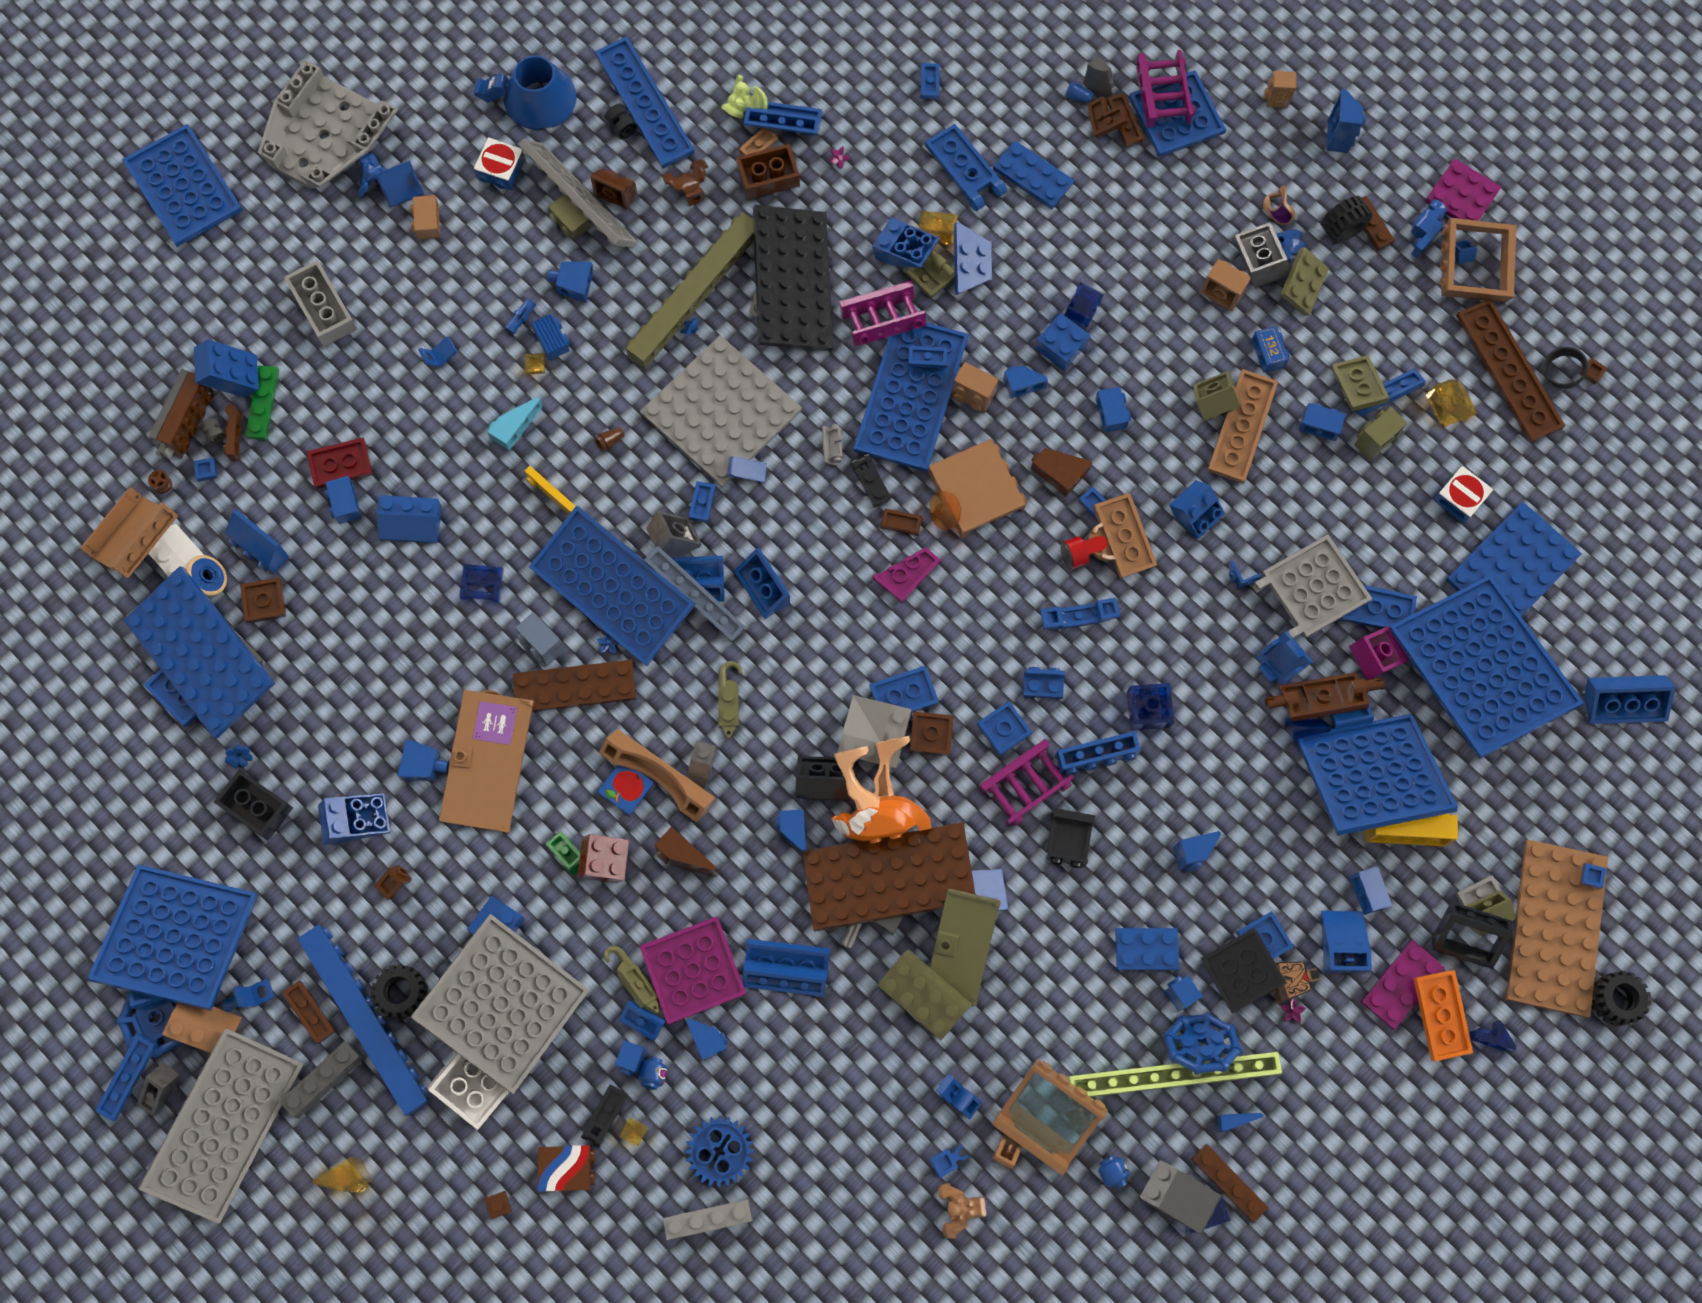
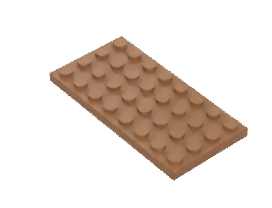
M1533 840L1525 841L1505 1000L1584 1018L1590 1017L1606 874L1602 889L1582 885L1580 880L1583 864L1585 863L1606 868L1607 872L1608 857Z

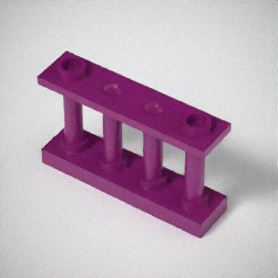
M1177 50L1175 60L1155 62L1146 60L1145 53L1138 54L1135 66L1147 128L1154 127L1156 120L1160 117L1185 115L1186 124H1190L1192 116H1195V106L1191 104L1185 73L1186 59L1182 57L1181 50ZM1176 67L1177 76L1157 78L1149 76L1151 69ZM1179 83L1180 92L1160 94L1152 92L1153 85ZM1182 99L1183 108L1164 110L1155 108L1156 101Z
M911 281L839 302L842 318H851L856 330L852 331L854 347L926 326L925 310L916 312L912 303L914 288ZM904 302L909 315L899 318L894 305ZM886 307L891 320L881 323L876 310ZM868 312L873 326L863 328L857 315Z
M1046 739L979 786V790L983 795L987 792L992 793L1010 818L1005 823L1007 827L1011 824L1013 826L1018 825L1024 820L1023 816L1059 790L1064 792L1072 786L1071 782L1074 776L1071 774L1065 779L1048 757L1047 750L1050 745ZM1035 758L1041 759L1059 784L1049 790L1031 767V761ZM1021 769L1027 773L1042 796L1035 801L1031 800L1015 778L1016 775L1014 773ZM1004 780L1006 783L1009 782L1026 805L1018 813H1016L998 789V784Z

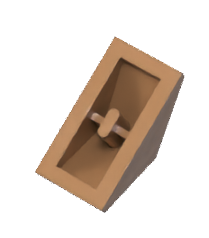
M1003 1134L991 1160L1011 1170L1015 1166L1022 1146L1006 1134Z

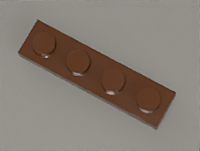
M1205 1144L1191 1158L1252 1223H1255L1269 1208L1208 1144Z

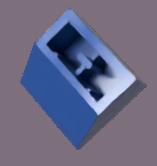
M1197 480L1169 505L1176 519L1198 539L1225 514L1211 485Z

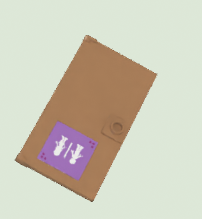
M464 690L439 821L510 833L534 704L533 700Z

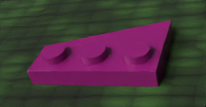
M925 547L907 557L904 561L890 566L880 574L877 573L872 576V579L900 603H903L940 563L941 559Z

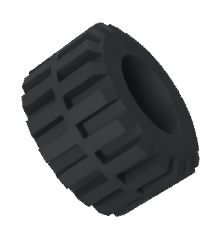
M1357 195L1347 198L1333 207L1324 216L1321 226L1332 242L1337 244L1347 241L1361 232L1371 221L1373 213L1363 199Z
M398 964V966L391 965L389 969L384 968L381 970L382 974L380 976L377 974L375 977L377 979L376 983H372V988H374V991L371 992V996L374 997L373 1003L386 1016L393 1019H407L406 1017H411L429 993L426 991L428 985L424 981L425 978L417 970L403 964ZM400 980L408 981L411 987L408 999L400 1004L392 1003L389 997L392 985Z
M1626 971L1614 972L1600 977V980L1594 983L1596 987L1593 988L1594 994L1592 996V1001H1594L1592 1009L1598 1011L1596 1015L1603 1017L1602 1021L1605 1023L1610 1022V1025L1614 1026L1628 1025L1642 1020L1645 1017L1643 1014H1647L1650 1010L1647 1006L1651 1005V1001L1648 1000L1651 993L1646 991V988H1648L1647 984L1641 983L1643 979L1640 977L1634 978V973H1626ZM1615 987L1622 989L1628 997V1006L1625 1010L1620 1009L1614 1003L1613 991Z

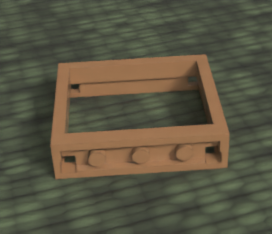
M1450 218L1444 224V229L1441 232L1443 235V243L1441 245L1443 259L1440 263L1442 278L1439 282V285H1441V296L1485 301L1491 299L1494 302L1507 303L1514 297L1516 225ZM1456 229L1502 234L1499 290L1454 285Z

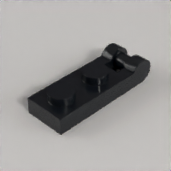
M869 453L863 454L859 459L854 458L850 460L851 466L873 508L891 501V496L876 470ZM866 464L867 469L861 470L860 466Z
M610 1084L583 1131L581 1138L585 1141L590 1140L594 1143V1146L600 1148L629 1094ZM595 1126L601 1129L599 1135L592 1132Z

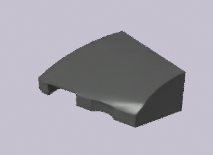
M1098 56L1087 65L1083 85L1099 97L1103 96L1107 100L1108 97L1114 96L1112 88L1115 85L1112 79L1111 68Z

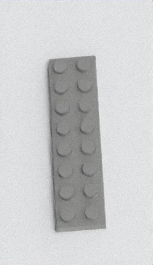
M527 139L521 140L519 145L522 147L523 153L535 161L537 168L546 172L547 178L559 186L560 192L571 198V203L583 211L585 218L596 224L595 228L608 237L609 243L614 246L635 247L638 243L636 239L543 143Z

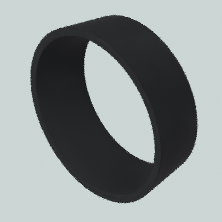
M1561 347L1552 351L1544 362V372L1550 384L1560 389H1569L1580 384L1588 369L1586 356L1580 350L1572 347ZM1571 356L1581 362L1584 372L1577 381L1562 384L1555 382L1548 376V367L1558 357Z

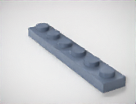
M659 546L644 560L657 573L696 603L694 607L731 641L745 628L735 616Z

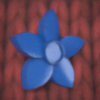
M699 319L686 320V327L679 332L685 333L687 338L691 332L695 334L698 330Z
M606 634L605 638L597 639L598 643L602 645L600 654L607 650L612 654L616 653L615 646L619 643L612 639L609 634Z

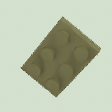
M1299 248L1280 295L1304 316L1310 315L1329 268L1307 248Z
M1369 355L1332 364L1331 370L1352 412L1389 402L1390 397Z

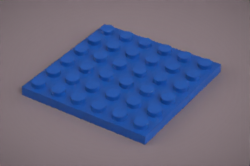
M1412 714L1296 737V743L1337 836L1457 812L1458 806Z
M138 864L87 979L90 982L211 1011L258 895L254 892Z

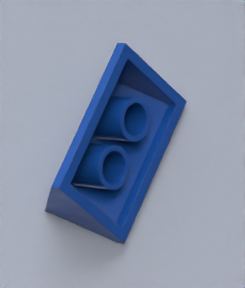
M756 548L734 572L765 619L790 605V595L760 548Z

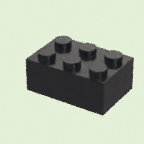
M240 769L213 801L267 841H269L293 810L291 805Z

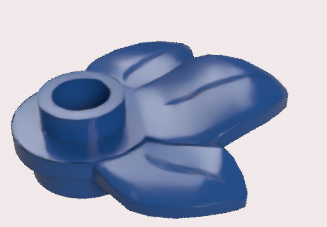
M1289 229L1284 233H1276L1278 239L1283 242L1280 244L1288 259V263L1291 262L1293 255H1297L1299 248H1306L1305 243L1300 240L1303 235L1301 231Z

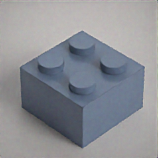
M534 612L515 627L518 633L516 637L520 640V644L526 650L530 648L532 656L540 664L543 662L548 666L565 651L561 640Z

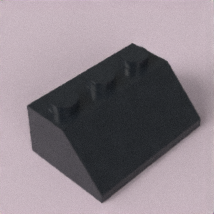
M798 756L796 798L806 800H853L848 795L846 780L835 757ZM858 760L852 767L856 779L858 778Z

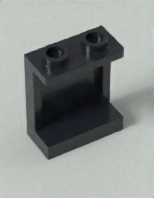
M1055 808L1052 813L1045 859L1057 865H1061L1062 862L1069 863L1070 867L1073 868L1086 866L1088 864L1087 858L1095 815Z

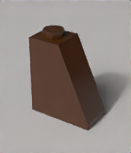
M1044 448L1041 453L1037 452L1032 457L1031 470L1067 497L1090 471L1093 462Z

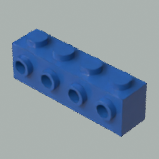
M1133 731L1060 749L1056 752L1055 758L1060 773H1066L1067 776H1070L1071 774H1077L1078 770L1081 769L1091 771L1098 768L1097 765L1105 764V766H1111L1116 764L1117 760H1134L1141 751L1136 732Z

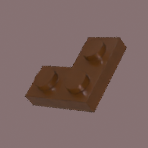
M1103 96L1087 104L1093 135L1096 138L1129 123L1126 107L1122 104L1109 110L1107 100Z

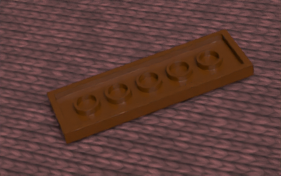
M632 660L513 673L514 697L533 700L532 712L636 700Z

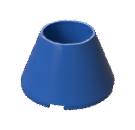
M528 56L517 63L506 85V94L503 96L504 106L510 118L518 125L532 130H541V128L550 126L553 128L563 123L573 112L577 97L571 78L559 67L541 56ZM536 82L548 83L541 89H526L529 85Z

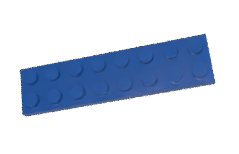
M626 36L596 50L595 56L630 115L638 124L640 132L662 169L695 154V149L628 37Z

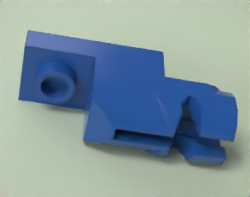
M1433 200L1428 208L1413 222L1411 233L1417 240L1413 244L1414 250L1411 255L1416 259L1437 237L1444 226L1441 220L1447 212V208L1439 200Z

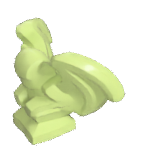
M737 75L733 93L729 96L728 103L723 104L721 108L730 115L740 119L743 118V112L746 111L747 107L767 110L768 101L765 93L760 88L754 86L753 95H749L751 88L742 82V75Z

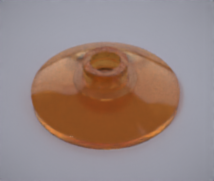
M949 491L936 493L930 503V516L938 528L943 530L952 529L960 520V503L957 497Z

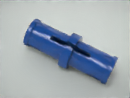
M526 298L521 307L513 312L514 316L504 327L510 334L514 335L521 324L528 320V315L536 307L535 302Z

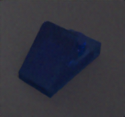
M1500 1020L1493 1022L1491 1034L1489 1030L1483 1028L1469 1032L1471 1041L1506 1052L1516 1051L1515 1043Z

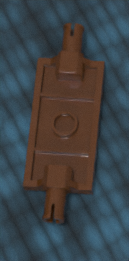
M1357 672L1285 684L1279 686L1280 695L1265 697V706L1267 710L1284 706L1291 722L1361 710L1369 707L1370 703L1367 693L1369 691L1385 689V683L1381 681L1383 680L1382 677L1365 680L1364 678H1359Z

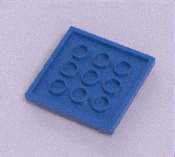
M1196 70L1186 73L1191 104L1195 106V116H1192L1190 124H1186L1185 115L1160 117L1156 120L1154 127L1147 128L1140 90L1129 94V99L1158 157L1220 136L1226 132V128ZM1179 83L1153 85L1152 92H1155V94L1180 92ZM1182 99L1156 101L1155 108H1158V110L1183 108Z

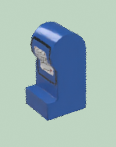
M494 74L486 80L479 78L476 80L473 94L489 103L506 94L508 78L503 74Z

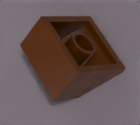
M602 168L592 173L590 178L594 196L628 210L637 193L636 183L631 178L621 177L612 170L608 171Z

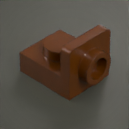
M398 865L389 868L374 886L387 900H390L404 884L410 883L412 878L408 875L406 869Z

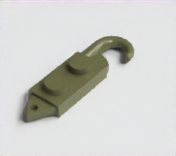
M734 661L723 663L718 673L719 728H722L728 739L731 738L735 729L739 727L738 684L734 681L726 680V672L729 667H735L738 673L742 674L741 666Z
M618 946L606 948L604 959L607 963L610 962L609 953H615L622 961L617 968V976L640 1009L645 1008L657 1015L659 1013L657 993L638 966L633 964L622 948Z

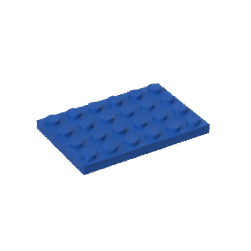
M188 124L122 159L177 247L243 211Z
M1522 502L1446 581L1454 589L1460 591L1491 575L1522 617L1582 553L1527 504Z

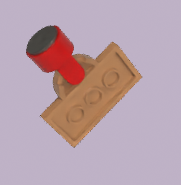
M1130 493L1093 505L1099 524L1091 530L1088 540L1083 541L1080 536L1063 541L1060 547L1062 558L1068 568L1074 569L1088 564L1089 555L1092 554L1099 560L1113 561L1120 579L1157 566Z

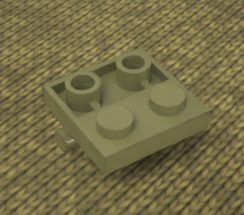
M935 249L932 250L921 268L909 267L905 273L930 299L955 280V269Z

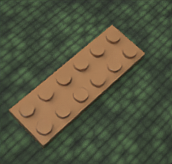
M1244 369L1241 370L1235 387L1241 406L1237 407L1234 411L1227 412L1207 470L1208 472L1244 484L1278 381Z

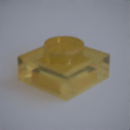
M544 353L525 354L526 375L545 374Z
M629 1117L619 1137L639 1147L649 1127Z

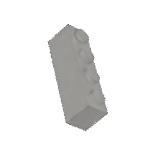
M748 1199L663 1218L667 1240L753 1221Z

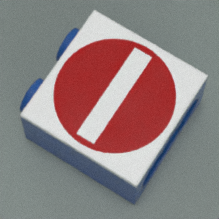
M488 137L474 167L477 179L483 183L494 184L500 189L512 190L525 162L523 149Z
M1461 466L1433 501L1465 524L1493 489L1470 470Z

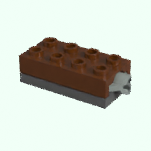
M181 369L148 436L158 448L156 455L166 457L171 460L172 456L182 459L184 454L188 452L189 443L198 431L200 420L205 417L206 408L214 398V391L211 387L195 383V373Z

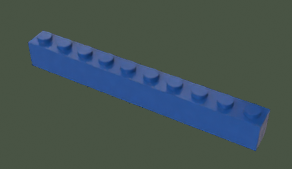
M317 925L297 939L404 1115L410 1116L431 1102L428 1098L430 1092L424 1084L421 1086L418 1082L419 1074L413 1066L410 1068L407 1064L408 1057L403 1049L399 1050L395 1043L398 1041L391 1031L388 1033L385 1025L387 1023L381 1014L377 1015L374 1008L376 1005H374L370 996L366 997L363 990H365V987L360 979L356 980L352 973L355 971L349 962L345 963L342 956L344 953L338 944L334 945L332 942L333 935L328 927L324 928L321 925Z

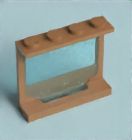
M1037 1059L998 1113L992 1125L1063 1176L1074 1156L1101 1119L1105 1118L1108 1109L1105 1108L1101 1101L1094 1100L1088 1096V1093L1083 1088L1076 1087L1070 1083V1080L1065 1075L1058 1074L1052 1070V1067L1047 1062Z

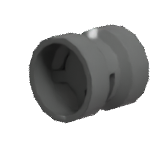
M209 418L199 426L201 432L206 434V440L210 445H216L226 438L225 432L220 428V423L216 418Z

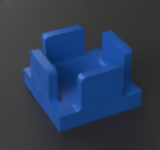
M1287 631L1268 644L1256 657L1262 663L1258 669L1269 682L1276 680L1280 685L1288 684L1313 662Z

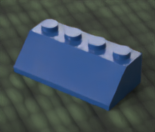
M1666 675L1588 678L1584 694L1589 724L1667 722L1676 687Z

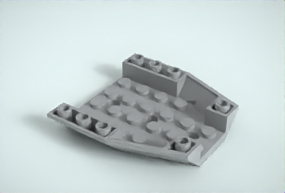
M304 60L273 103L258 154L279 173L309 189L320 188L368 153L394 117L398 108L383 100L379 105L325 77L320 67ZM344 105L350 106L348 110H340ZM324 133L329 134V136L325 139L320 138V136ZM302 162H309L306 167H299Z

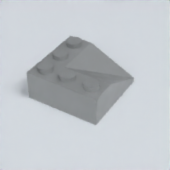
M853 695L837 753L868 746L869 751L867 754L859 759L880 764L876 743L904 737L911 709ZM902 748L896 751L890 758V767L897 768Z

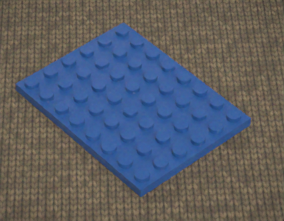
M1491 575L1389 627L1398 644L1479 759L1584 704L1583 700Z

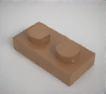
M762 128L739 149V153L746 155L770 149L778 141V136L771 130Z

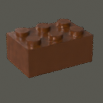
M790 144L736 157V167L746 200L800 187V175Z

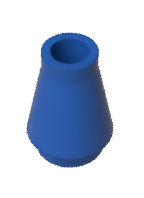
M1071 81L1065 95L1069 97L1068 99L1090 103L1094 93L1088 91L1078 82L1074 83Z

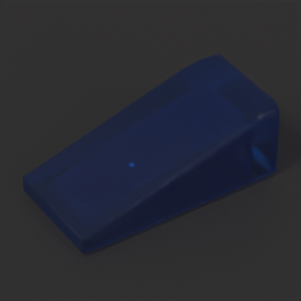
M1290 718L1285 719L1286 732L1293 740L1331 731L1330 726L1324 720L1304 719L1291 722Z

